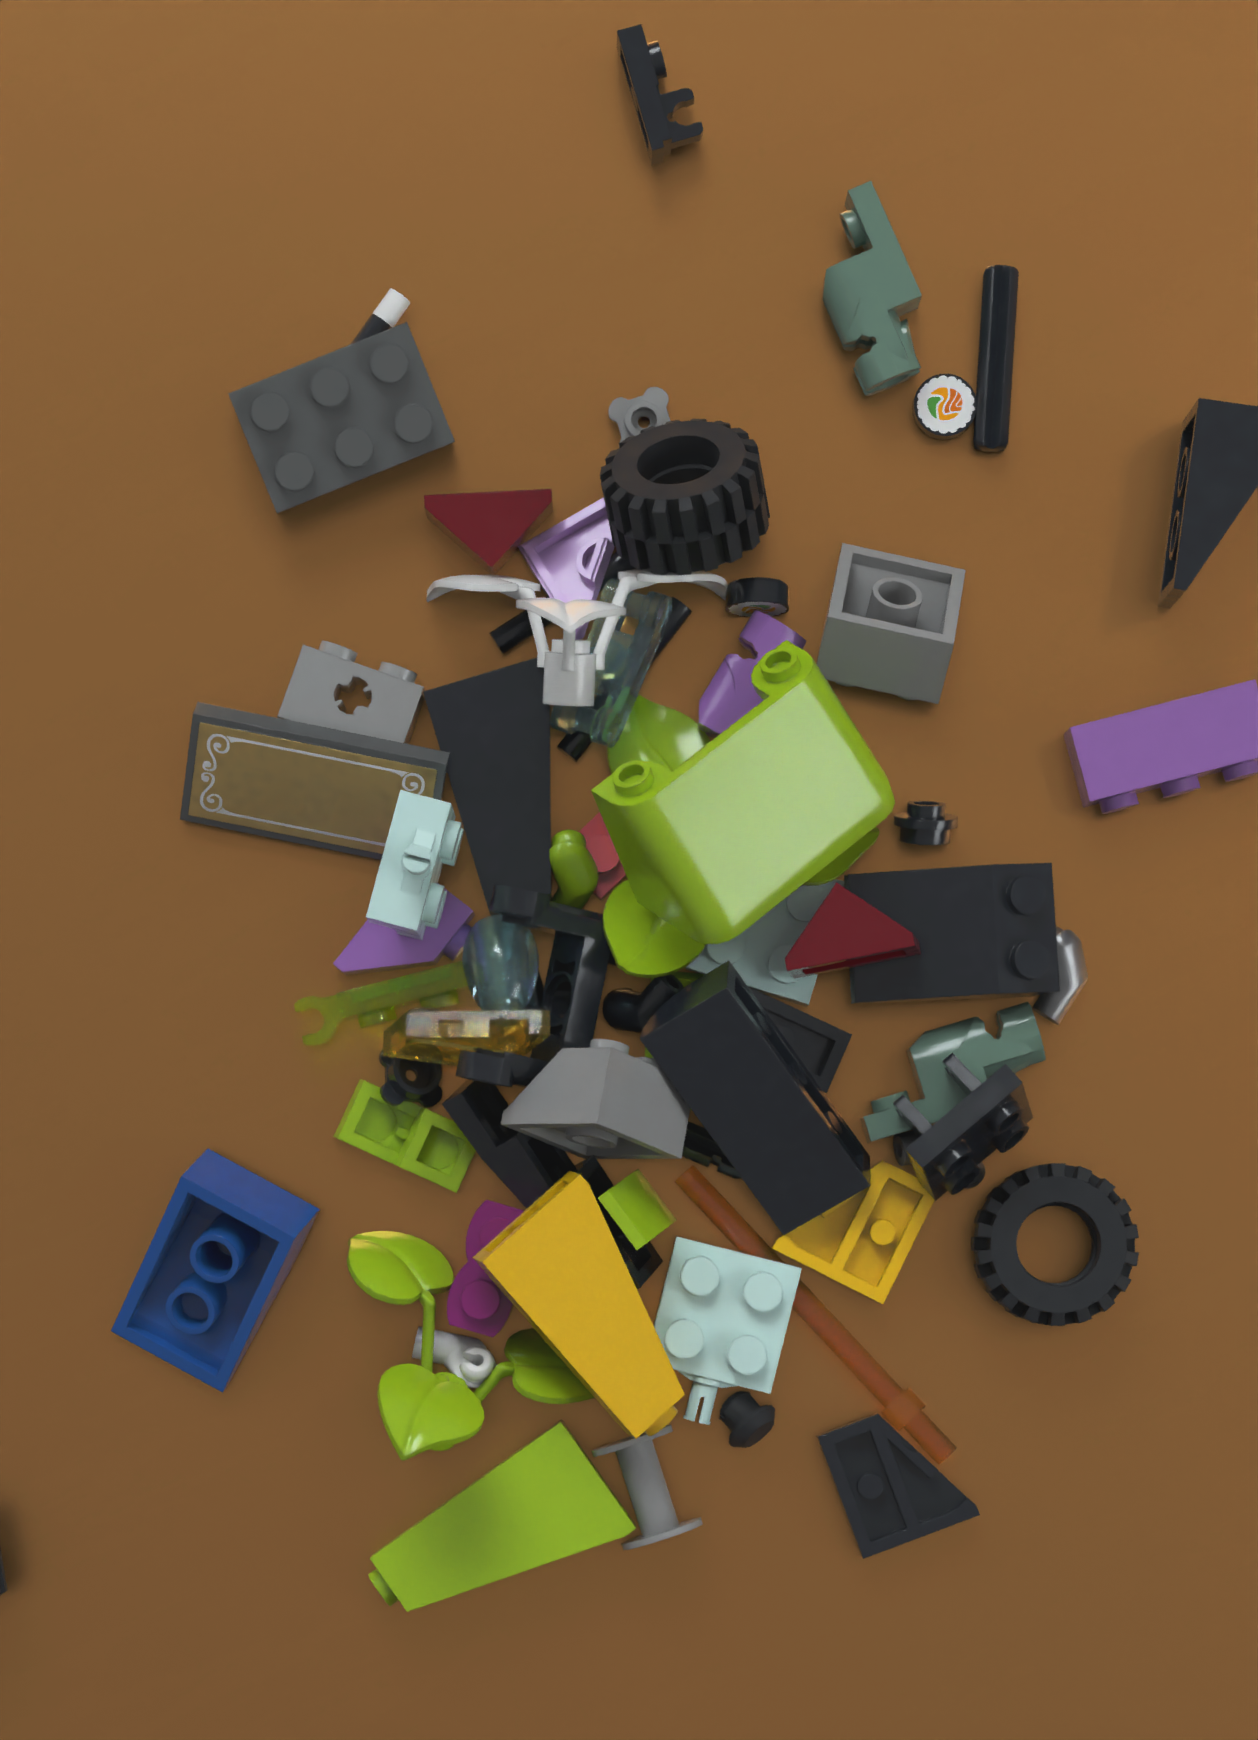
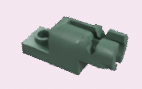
M872 181L848 190L845 201L847 211L840 213V220L851 246L854 249L863 246L865 252L826 269L822 297L844 350L854 351L858 347L864 350L870 349L868 353L861 355L856 360L855 367L853 368L865 396H871L892 388L917 375L921 368L915 354L908 320L901 321L899 316L918 309L922 294Z
M1029 1002L997 1011L995 1022L998 1030L996 1039L985 1031V1023L979 1017H972L925 1031L906 1051L920 1096V1100L911 1102V1104L930 1124L939 1121L967 1097L965 1092L945 1070L946 1066L942 1062L951 1053L981 1083L986 1081L1004 1064L1015 1074L1032 1064L1046 1060L1039 1028ZM907 1091L870 1102L874 1114L860 1118L867 1143L912 1130L896 1112L897 1108L893 1105V1102L902 1095L910 1101Z

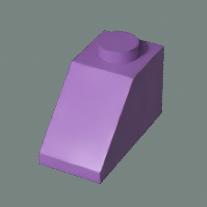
M444 888V891H447V896L437 929L426 926L423 940L397 934L393 928L370 923L367 920L334 961L333 965L348 976L436 965L443 955H446L453 961L476 933V930L468 925L475 916L474 911Z

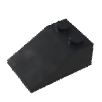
M1199 398L1182 422L1158 607L1171 608L1183 595L1258 487V406Z
M1052 863L993 864L844 875V887L911 931L919 941L921 954L849 968L851 1004L1032 997L1060 991Z

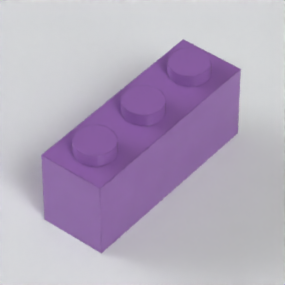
M1256 680L1238 683L1070 727L1064 733V739L1083 808L1100 804L1102 814H1107L1138 805L1137 794L1161 788L1163 798H1168L1200 789L1199 777L1222 772L1225 782L1258 774V687Z

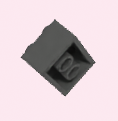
M407 322L228 393L276 513L455 442Z

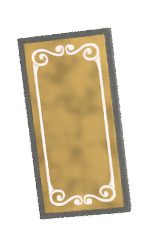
M197 702L192 717L180 820L381 860L400 790L442 801L450 752Z

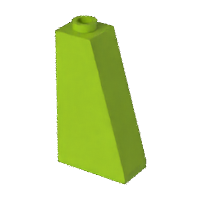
M561 1419L372 1554L370 1560L376 1569L369 1573L368 1576L389 1606L400 1601L404 1609L409 1612L625 1537L636 1529V1524Z

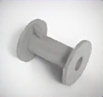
M666 1425L662 1430L650 1437L644 1432L637 1439L630 1436L591 1450L593 1457L616 1452L642 1535L621 1543L623 1550L655 1543L703 1525L701 1517L683 1522L678 1521L652 1441L654 1438L672 1432L671 1425Z

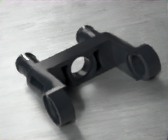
M494 885L489 911L502 914L501 921L555 934L530 1057L475 1048V1052L460 1050L455 1076L512 1088L513 1085L526 1088L562 1048L590 1047V1042L594 1036L607 966L617 967L603 931V914L550 901V895L506 885Z

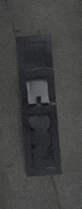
M468 1079L442 1103L481 1159L526 1208L531 1206L568 1171L581 1174L591 1187L637 1289L642 1287L663 1262L650 1241L636 1251L598 1200L599 1196L614 1185L594 1155L574 1165L564 1150L501 1125L503 1111L509 1105L496 1085Z

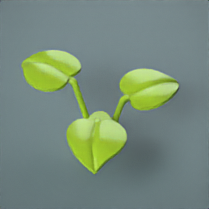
M628 690L621 698L609 727L607 737V762L609 770L612 774L619 766L626 762L642 760L658 763L673 771L707 745L710 739L705 732L698 729V723L687 715L675 709L654 703L638 693ZM877 827L873 828L803 885L818 886L829 883L843 875L876 842L880 833ZM628 880L619 884L609 895L602 917L603 931L617 967L626 974L643 978L666 976L687 967L696 960L705 948L706 944L695 941L639 904Z
M372 1231L349 1238L348 1271L355 1283L365 1293L374 1299L395 1305L411 1304L419 1300L423 1307L421 1366L407 1363L389 1368L381 1376L377 1389L378 1405L384 1427L402 1461L429 1449L434 1451L448 1450L455 1444L476 1435L484 1421V1410L481 1405L483 1399L501 1379L507 1376H512L513 1385L517 1392L534 1401L548 1404H568L594 1398L534 1328L521 1330L508 1338L504 1353L509 1361L499 1363L474 1392L468 1388L462 1378L453 1373L439 1372L434 1374L433 1352L436 1302L432 1294L444 1293L451 1288L454 1275L448 1260L428 1242L401 1232Z

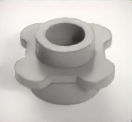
M650 387L643 396L630 400L619 397L612 401L609 406L608 415L610 420L618 425L621 436L619 443L628 437L641 434L640 431L646 429L638 425V420L641 417H647L650 420L648 427H657L671 421L666 408L669 397L663 389Z

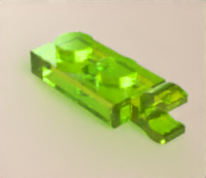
M462 961L339 992L337 995L329 997H305L298 1000L294 1004V1008L297 1013L312 1009L322 1013L324 1017L322 1029L317 1033L302 1036L305 1045L319 1046L327 1043L336 1033L338 1025L345 1020L358 1019L360 1029L386 1024L397 1020L395 1009L420 1003L422 1013H427L460 1004L457 993L470 990L464 965Z

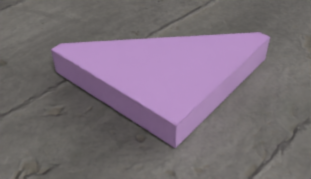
M604 497L518 546L523 559L538 583L541 584L548 598L559 599L565 603L576 599L597 600L615 547L613 545ZM589 622L576 629L575 640H580L584 637Z

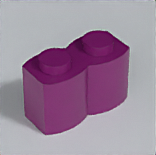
M485 1200L475 1212L466 1236V1256L468 1262L456 1275L448 1295L447 1317L449 1325L489 1337L496 1336L505 1326L514 1305L472 1257L522 1214L524 1210Z

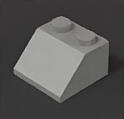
M842 543L816 663L825 679L834 681L842 686H858L894 694L906 700H922L939 704L954 646L966 570Z
M592 1039L589 1048H562L503 1111L501 1125L584 1159L593 1155L596 1159H681L690 1107L654 1058H635L628 1055L629 1046L618 1041Z

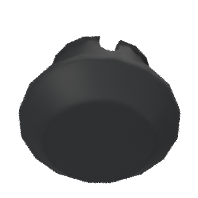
M739 1391L730 1396L723 1403L719 1418L731 1430L729 1444L732 1447L747 1448L760 1441L774 1425L775 1408L772 1405L760 1406L750 1395V1392Z

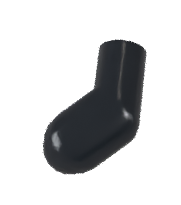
M669 974L654 978L642 992L633 991V989L626 987L612 990L603 1000V1016L608 1024L616 1030L642 1033L643 1028L654 1013L684 987L674 975Z

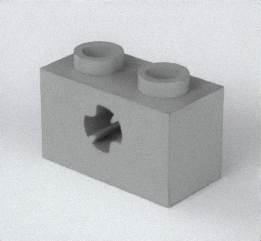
M322 640L319 649L306 645L302 646L281 704L278 718L409 744L425 700L423 694L425 688L415 684L418 674L401 666L383 661L379 670L355 663L358 653L328 641ZM356 685L364 686L363 692L366 699H371L369 706H357L353 714L344 713L346 707L343 700H338L341 692L352 693Z

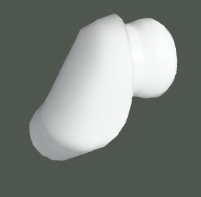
M419 1326L412 1358L421 1360L423 1327ZM435 1330L433 1362L443 1364L451 1373L462 1378L468 1388H478L497 1366L492 1353L477 1338Z

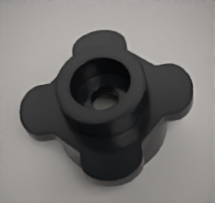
M392 1043L382 1049L379 1054V1061L385 1067V1084L381 1087L380 1094L387 1104L398 1106L403 1101L419 1102L423 1107L430 1108L441 1100L442 1089L438 1085L442 1077L441 1056L434 1047L430 1045H410L402 1048L400 1045ZM407 1070L415 1073L416 1079L414 1081L407 1079Z

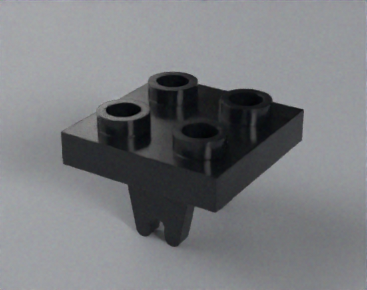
M953 1053L942 1061L946 1066L945 1070L965 1092L967 1097L933 1126L904 1095L893 1102V1105L897 1108L896 1112L918 1136L906 1148V1152L919 1183L935 1201L947 1191L951 1195L962 1191L979 1174L980 1168L977 1166L996 1149L1000 1153L1010 1150L1027 1134L1029 1130L1027 1123L1033 1118L1022 1081L1006 1064L981 1083Z

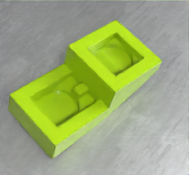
M360 1079L333 1137L457 1193L476 1152L453 1120L410 1101H403L398 1106H391L381 1097L380 1087Z
M639 1169L598 1197V1200L636 1251L677 1220Z

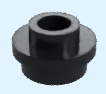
M909 801L906 812L894 814V825L900 827L899 840L901 842L918 845H944L950 843L951 829L958 827V817L945 813L946 804L943 802Z

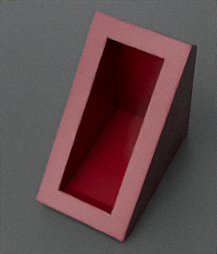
M552 489L424 495V507L427 518L490 575H496L519 550L518 546L525 543L553 512Z
M836 882L786 955L785 964L787 972L796 979L921 954L919 941L911 931Z

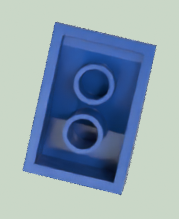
M207 1148L181 1176L111 1332L223 1393L294 1265L320 1209Z

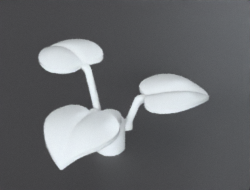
M650 568L643 570L634 569L618 572L620 582L612 603L587 599H576L565 603L554 598H536L534 591L541 592V584L502 575H457L434 581L427 590L426 600L429 602L456 589L500 592L517 599L516 608L527 610L538 652L537 667H544L543 704L594 706L596 670L605 669V654L619 616H626L627 608L623 607L631 591L657 583L687 582L707 588L726 600L728 583L723 577L705 571L692 572L691 575L677 576V573L669 572L665 575L653 574ZM541 617L563 628V639H552L551 651H549ZM606 617L594 652L590 653V641L575 640L576 629L591 620Z

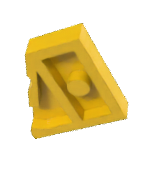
M882 1160L870 1169L869 1187L791 1232L780 1236L775 1240L771 1249L880 1304H884L935 1200L919 1183L917 1177Z

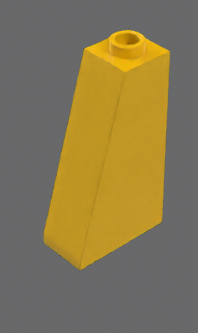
M568 1171L472 1258L621 1429L635 1439L644 1432L650 1437L672 1421L678 1413L674 1404L685 1394L589 1183L581 1174Z

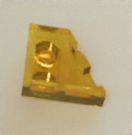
M427 1007L414 1008L407 1011L384 1031L383 1056L456 1067L460 1050L475 1052V1048L525 1056L550 1036V1011H441Z

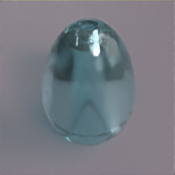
M492 915L476 922L468 932L463 947L462 964L467 985L479 1008L487 1016L495 1020L507 1021L520 1015L532 998L538 977L539 953L535 938L528 927L501 921L502 915Z

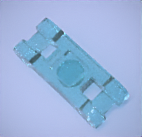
M609 579L602 590L599 601L612 603L620 580ZM631 591L627 595L623 607L627 608L626 616L638 619L639 623L634 635L621 632L620 629L626 616H619L605 654V669L596 670L595 695L607 698L604 706L600 707L599 710H595L588 706L554 705L550 718V725L553 729L570 735L578 730L590 734L592 742L610 748L615 746L625 727L672 612V598L670 596L650 591L647 595ZM606 617L595 619L587 638L590 641V653L594 652Z

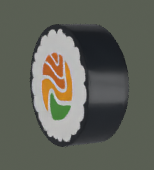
M953 374L934 375L925 380L916 392L912 408L914 420L917 426L932 438L939 440L956 438L967 431L973 422L977 411L976 395L972 387L959 376Z
M765 577L743 578L732 581L727 585L726 612L740 617H751L754 610L761 611L771 617L782 615L789 611V586L781 580Z

